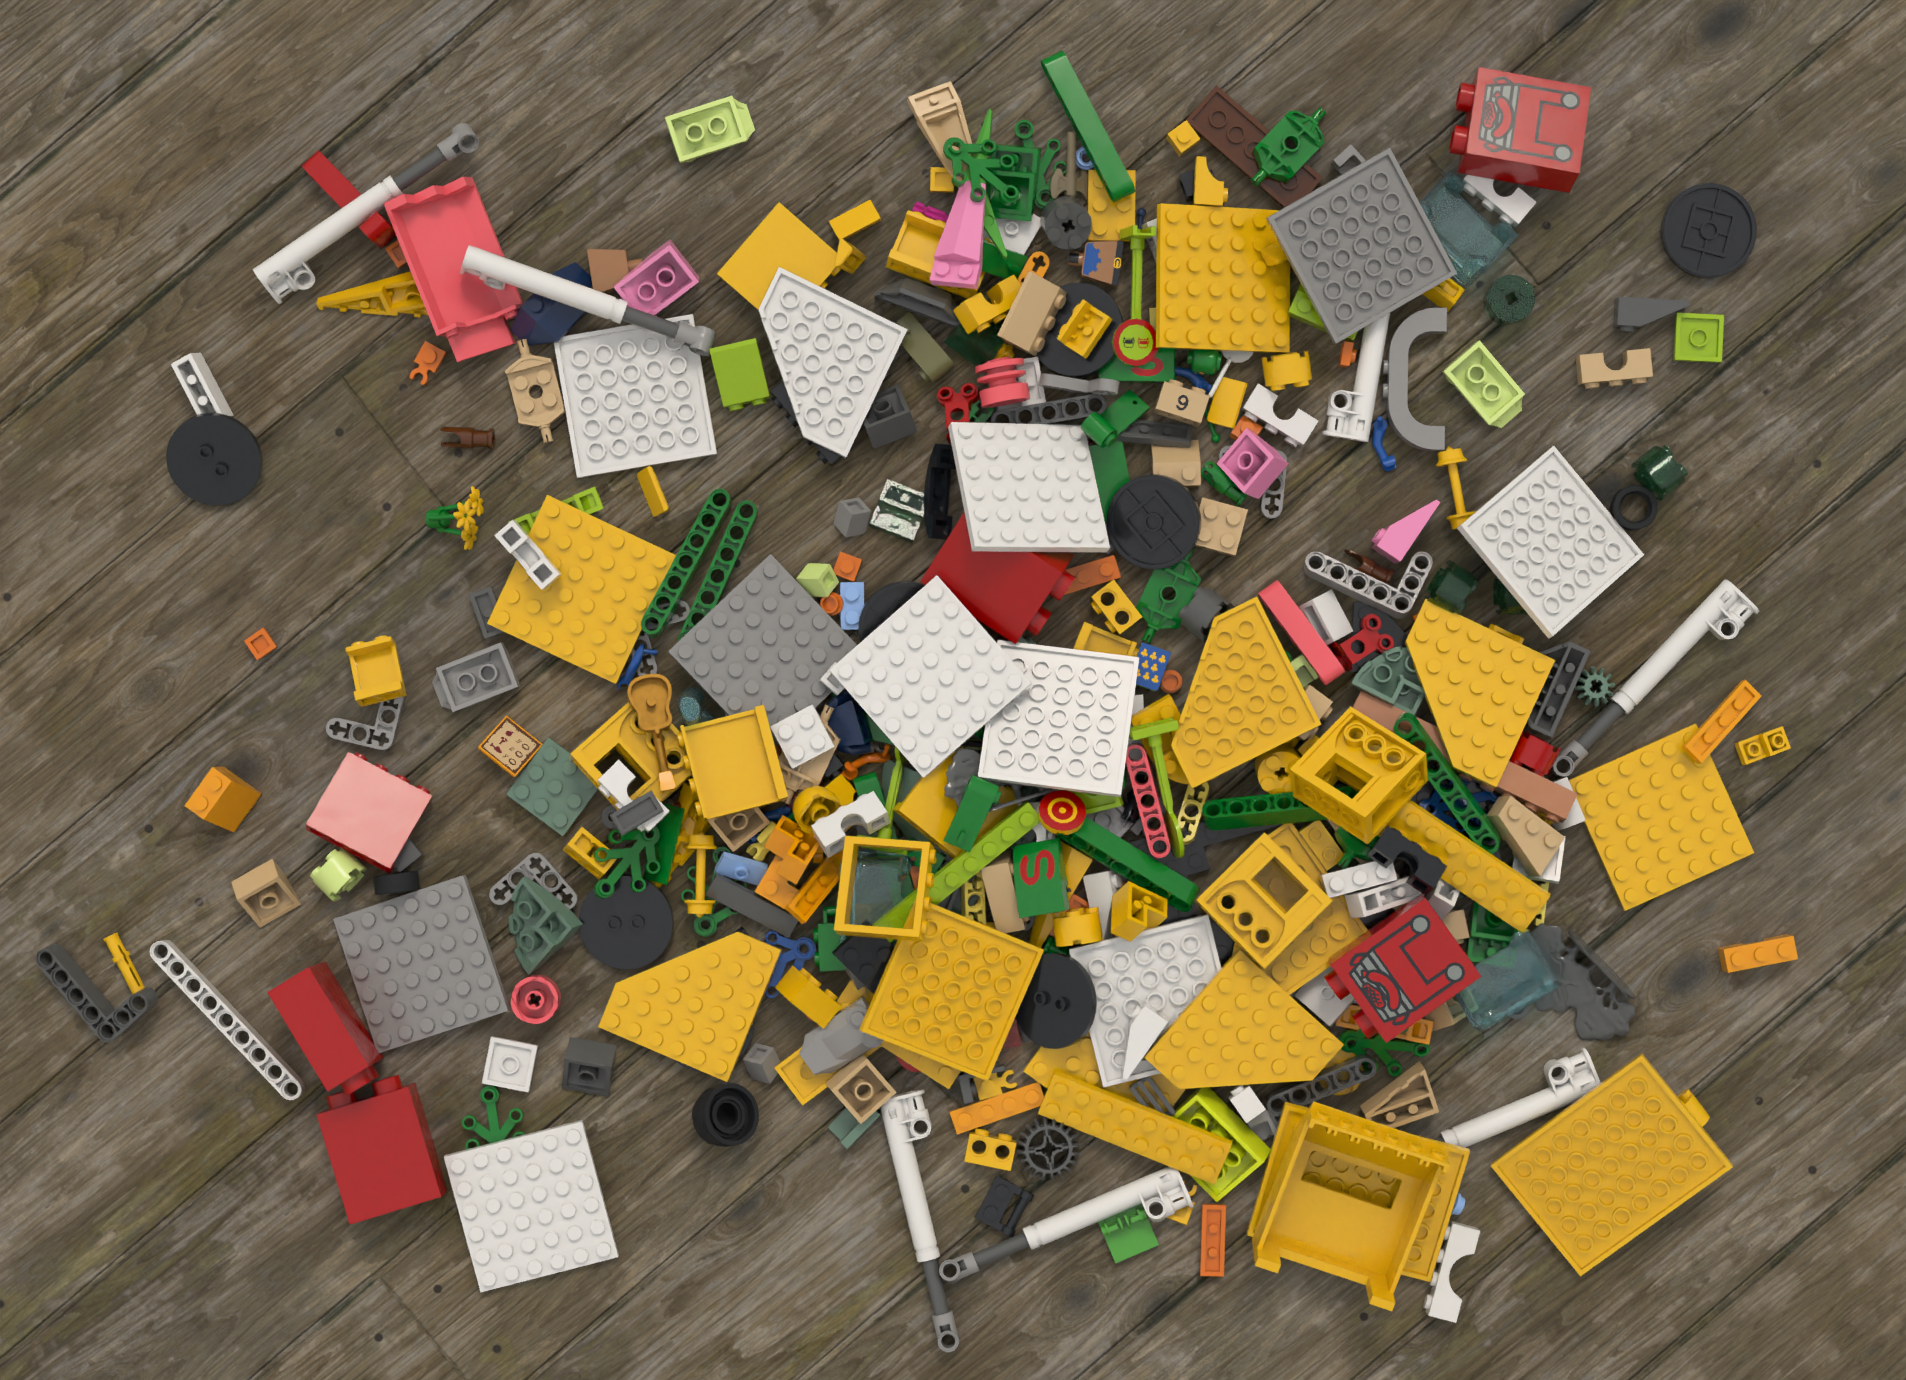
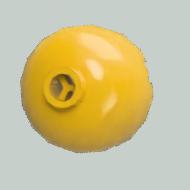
M811 786L801 791L795 798L793 816L801 830L807 834H813L811 825L815 824L818 819L836 812L840 807V801L826 787Z

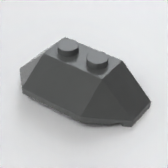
M906 277L875 292L874 298L955 329L964 330V327L953 312L957 306L951 294L947 293L946 290L936 286H928L925 282L915 278L910 279Z
M1568 641L1539 652L1554 659L1555 662L1527 720L1531 729L1551 738L1553 737L1591 652L1590 650Z

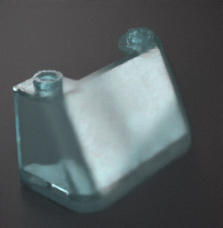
M1450 170L1419 203L1457 272L1454 277L1464 285H1471L1519 235L1508 224L1498 223L1494 227L1490 225L1460 196L1464 190L1463 182L1459 176Z
M858 852L849 924L861 925L866 919L873 924L903 900V881L911 873V862L908 861V854L906 856L892 853ZM841 860L840 869H839V883H840L842 860ZM840 935V944L848 937L847 935ZM894 939V940L891 942V944H892L894 947H895V945H896V943H897V939Z
M1529 931L1515 933L1511 936L1512 941H1510L1509 946L1476 964L1475 967L1481 977L1455 995L1474 1029L1484 1031L1553 992L1563 984Z

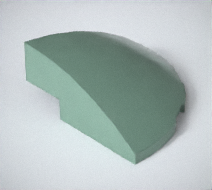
M1407 647L1391 648L1373 660H1369L1351 682L1360 691L1415 715L1425 696Z
M891 759L884 762L882 772V789L885 803L892 772L896 761ZM904 764L897 803L903 802L921 778L920 773L915 768ZM896 812L894 813L893 821L909 839L912 837L918 841L931 843L927 837Z
M522 877L511 898V901H514L513 913L509 915L510 934L515 936L517 944L515 953L527 974L531 975L550 959L577 932L583 923L549 891L529 878Z

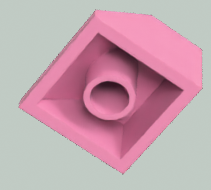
M1248 428L1244 430L1217 462V465L1243 493L1257 499L1263 495L1289 464L1275 448Z

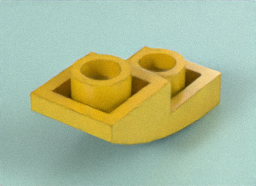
M1783 726L1734 743L1742 765L1750 764L1791 748Z

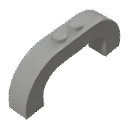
M1447 308L1424 309L1405 319L1390 338L1387 358L1382 363V373L1386 374V383L1382 384V398H1386V413L1389 423L1400 439L1408 445L1424 451L1442 452L1445 450V426L1421 424L1410 414L1408 409V353L1410 345L1416 337L1423 334H1444L1447 332Z

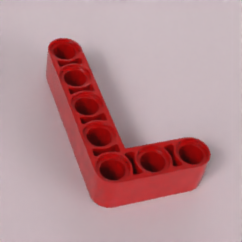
M319 150L302 165L303 169L341 208L361 195ZM377 211L359 225L362 232L380 249H383L396 236L393 227Z

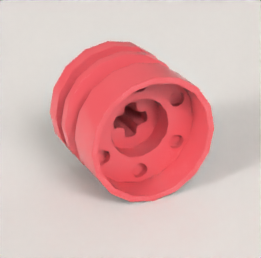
M998 358L975 367L976 374H987L977 378V383L989 385V388L979 391L982 408L1010 405L1030 399L1028 383L1016 381L1017 378L1026 375V370L1014 369L1024 366L1023 358Z

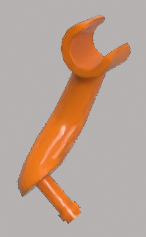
M885 744L883 753L864 754L851 763L849 761L846 762L844 765L846 770L842 771L841 774L850 781L858 775L859 771L857 768L868 763L887 762L888 759H891V755L888 753L891 747L890 744Z

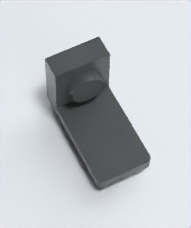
M996 1061L991 1074L1005 1071V1064L1000 1065L999 1061ZM966 1072L960 1073L958 1077L964 1104L974 1102L973 1096L977 1095L975 1082H970L969 1078L976 1076Z

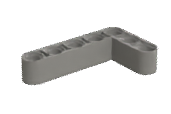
M1317 551L1308 554L1303 570L1308 577L1391 617L1403 619L1409 614L1432 567L1433 561L1426 552L1416 553L1412 557L1397 589ZM1317 561L1320 563L1321 568L1313 569L1310 567L1309 562ZM1423 561L1426 564V568H1417L1415 562ZM1338 571L1341 573L1342 578L1334 579L1330 572ZM1359 581L1363 584L1364 588L1360 590L1355 589L1352 586V582ZM1412 581L1415 583L1416 589H1408L1405 586V582ZM1380 591L1385 595V599L1378 600L1374 597L1373 593ZM1403 602L1407 609L1399 610L1396 608L1395 603Z

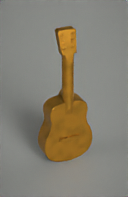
M645 674L630 682L627 698L637 714L639 729L643 732H652L660 771L658 774L660 791L674 790L676 785L672 773L669 771L661 731L668 728L672 722V715L669 710L672 688L669 680L663 675Z

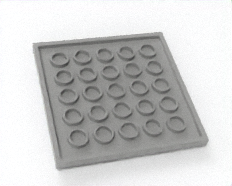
M1390 148L1385 149L1266 218L1334 344L1457 274Z
M770 554L682 637L668 653L728 716L753 710L756 706L764 705L769 726H772L812 704L816 708L832 692L819 679L834 662L838 663L857 644ZM770 727L774 745L776 746L779 743Z
M466 874L333 919L375 1047L379 1053L511 1010Z

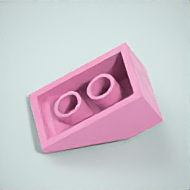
M670 239L646 257L613 287L623 300L628 301L627 305L629 307L656 315L699 282V276Z
M1435 500L1392 525L1379 529L1371 540L1374 542L1372 549L1394 564L1400 562L1440 502Z

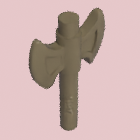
M1067 132L1066 174L1063 176L1059 168L1053 173L1050 181L1052 199L1057 198L1062 191H1065L1064 196L1075 198L1076 192H1078L1085 201H1088V174L1085 170L1080 172L1078 178L1076 174L1077 132Z

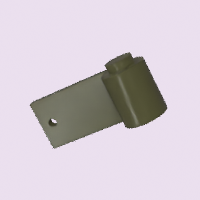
M908 312L895 323L908 329L900 345L921 369L918 373L926 383L931 381L934 384L955 366L949 356L911 312Z

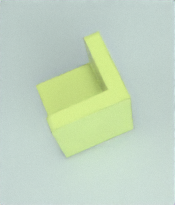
M808 563L796 578L798 583L811 597H828L839 583L830 564Z
M1303 654L1290 662L1302 687L1319 678Z

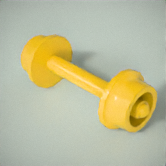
M1448 446L1446 451L1437 453L1438 463L1436 467L1448 466L1456 515L1447 516L1446 520L1450 521L1451 528L1454 530L1476 511L1466 512L1457 468L1458 463L1468 460L1463 456L1462 448L1453 449Z
M703 831L699 832L698 835H689V843L685 846V849H697L695 900H684V903L687 904V914H696L698 918H701L703 914H712L713 905L716 903V900H705L706 849H717V846L714 844V836L705 835Z

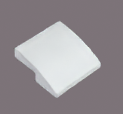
M1038 357L1025 358L1024 366L1014 368L1015 370H1026V375L1017 378L1016 381L1028 383L1030 399L996 408L999 411L1046 402L1044 388L1039 386L1041 371Z

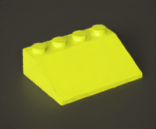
M1210 1087L1198 1088L1175 1110L1176 1113L1171 1115V1117L1232 1141V1146L1215 1185L1191 1176L1216 1202L1263 1164L1271 1151Z

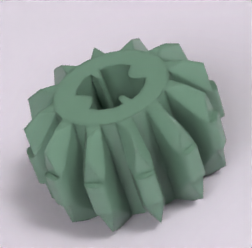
M1594 666L1590 667L1589 673L1585 669L1582 670L1581 674L1584 679L1579 677L1577 682L1581 683V685L1575 686L1574 690H1581V693L1577 695V699L1585 697L1584 705H1589L1592 700L1593 706L1597 707L1599 706V700L1603 704L1608 702L1605 695L1613 696V692L1609 691L1608 687H1615V683H1607V680L1611 679L1612 675L1607 674L1603 677L1604 668H1600L1597 673ZM1591 681L1593 683L1598 682L1597 692L1590 690L1592 687Z

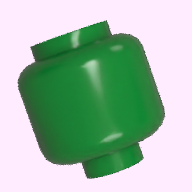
M1189 350L1187 364L1191 365V370L1195 374L1212 376L1216 371H1220L1222 353L1219 350Z

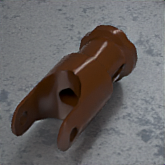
M474 427L440 428L443 432L457 434L461 440L458 442L441 443L443 447L467 449L488 447L489 450L494 449V428H490L489 431L475 430Z
M1344 550L1346 554L1360 562L1361 567L1354 569L1383 583H1389L1394 572L1393 569L1387 570L1377 565L1374 560L1351 550Z

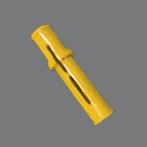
M118 932L104 938L103 940L113 956L112 961L113 963L116 962L132 995L145 988L129 957L131 954L129 950L126 951L118 936Z

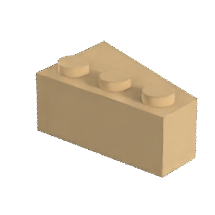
M1512 796L1498 797L1487 814L1500 833L1501 838L1512 849L1514 857L1518 858L1525 868L1524 871L1528 877L1541 876L1565 837Z
M1009 849L1003 851L981 869L995 928L1003 933L1025 930L1027 921H1030V917L1019 918L1014 882L1013 851Z
M1420 1061L1360 1105L1365 1119L1392 1128L1439 1112L1426 1070Z

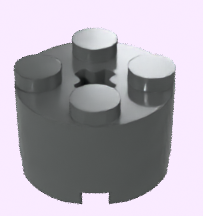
M1068 196L1058 197V199L1047 203L1041 213L1042 229L1049 241L1058 248L1077 249L1082 246L1091 233V217L1084 206L1075 198ZM1068 220H1070L1069 224H1066L1065 226L1062 225L1063 222H1068Z
M1199 587L1194 592L1192 601L1188 606L1186 605L1181 609L1178 617L1182 619L1181 626L1206 643L1214 617L1233 609V604L1212 589Z

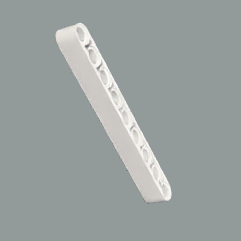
M161 940L153 943L150 947L152 959L281 1096L287 1100H295L302 1096L306 1088L304 1081L170 940ZM161 944L168 949L166 957H162L158 953V947ZM176 962H180L184 966V972L181 975L174 970ZM193 979L198 980L200 983L198 992L192 990L190 986ZM209 996L216 999L217 1005L214 1009L207 1005L206 1001ZM225 1013L230 1014L233 1018L231 1026H227L223 1022ZM241 1031H246L249 1034V1041L247 1043H243L239 1039ZM257 1048H262L265 1051L266 1056L264 1060H259L256 1057L255 1051ZM273 1065L281 1068L282 1074L280 1077H275L272 1074L271 1069ZM290 1082L298 1086V1093L296 1095L288 1091V1084Z

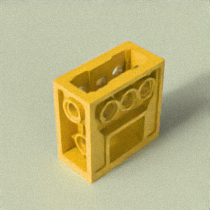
M628 702L570 753V759L598 789L600 786L598 779L602 774L596 766L616 749L646 782L629 798L634 801L652 790L655 797L662 803L692 776L691 770L685 769L682 757L686 755L685 747L679 746L677 733L680 731L672 723L668 728L661 730L666 757L675 755L679 759V763L675 765L668 762L669 771L672 773L676 788L662 792L660 791L658 775L660 771L655 746L651 743V739H653L652 732H643L636 727L635 722L638 721V717ZM604 795L614 808L619 810L615 806L617 801L611 795L608 798Z
M1350 706L1290 768L1293 797L1366 844H1369L1428 781L1426 753ZM1340 780L1358 793L1352 799L1334 788L1333 785Z
M1264 832L1194 902L1261 969H1265L1332 900ZM1271 859L1305 891L1287 911L1253 878ZM1224 896L1232 898L1233 907L1231 909H1226L1222 906L1221 901ZM1241 913H1245L1250 917L1248 926H1243L1239 923L1238 918ZM1258 930H1262L1267 934L1265 943H1259L1256 940L1255 936Z

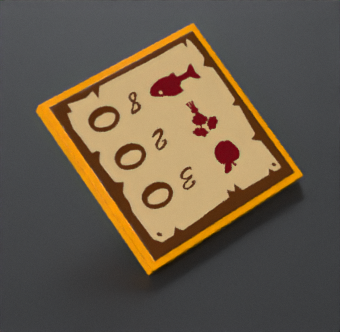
M506 715L478 746V749L515 778L543 744Z

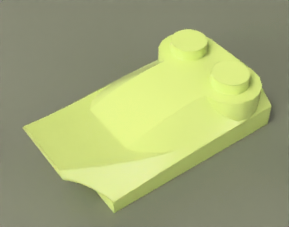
M733 96L665 117L680 164L692 162L696 158L746 142L755 131L747 104L737 101Z
M1480 340L1466 349L1442 371L1448 382L1456 387L1488 425L1502 428L1522 411V399L1525 393Z

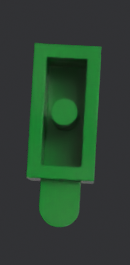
M823 906L824 923H818V928H813L814 943L818 942L819 952L814 953L815 966L820 967V972L846 970L832 952L847 938V935H838L834 931L835 922H828L827 916H836L837 906Z

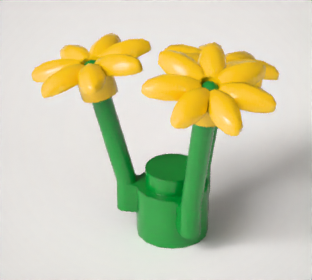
M471 486L472 494H469L470 498L467 501L449 506H439L436 510H428L426 513V524L429 528H436L438 533L446 532L461 536L463 541H466L464 550H471L473 548V541L477 540L475 534L478 531V526L475 525V520L470 516L477 513L479 517L484 513L483 499L480 498V491ZM455 509L459 510V512H454L453 514L447 512ZM450 519H457V528L463 526L464 530L460 531L447 528L446 526L450 524Z

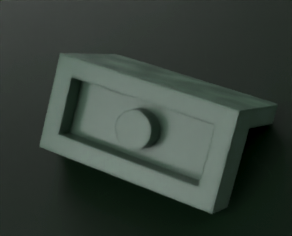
M845 1108L828 1128L841 1140L840 1143L848 1149L880 1116L881 1112L876 1110L860 1124L850 1111Z

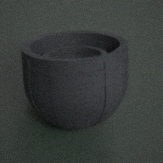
M727 1083L710 1087L702 1092L693 1106L692 1120L698 1136L706 1143L721 1147L735 1146L746 1142L752 1137L758 1125L759 1110L757 1102L749 1090L739 1084Z

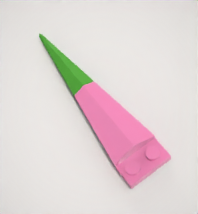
M991 109L987 112L976 144H982L984 140L990 139L993 117ZM985 145V148H986L987 150H989V147H990V146H989V145ZM973 153L971 155L974 159L989 158V156L982 153ZM968 166L965 171L967 180L964 186L959 187L934 254L935 260L930 276L932 285L977 289L982 271L987 182L980 177L981 187L985 190V196L981 202L972 201L970 198L971 183ZM977 191L974 192V194H975L976 196H978V197L981 196V194H980L979 192H977Z

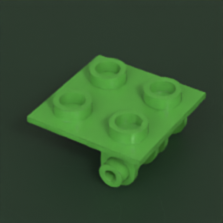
M1142 1204L1098 1222L1115 1263L1159 1245Z

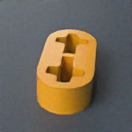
M1039 251L1029 257L1018 277V282L1021 286L1023 284L1021 281L1022 279L1025 280L1028 271L1042 278L1044 277L1050 264L1048 256L1044 252ZM1039 257L1044 258L1043 263L1045 266H1040L1037 272H1034L1035 263L1032 260H1038Z

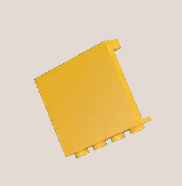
M779 202L719 270L717 276L729 284L758 310L779 267L824 289L828 285L825 282L831 274L835 277L841 268L835 265L837 252Z
M764 705L756 706L753 710L686 727L684 725L680 726V732L677 733L679 746L685 747L686 755L682 756L685 769L691 770L692 778L688 779L691 792H696L698 802H694L697 815H702L704 821L788 799Z
M956 751L925 778L921 776L903 802H898L893 808L894 812L952 859L964 851L943 841L958 809L956 801L944 795V787L948 783L946 772L953 763ZM1006 785L1005 787L1000 786L998 788V791L1001 792L998 800L999 803L1003 804L1016 799L1014 790ZM1018 803L988 812L976 840L1015 810Z

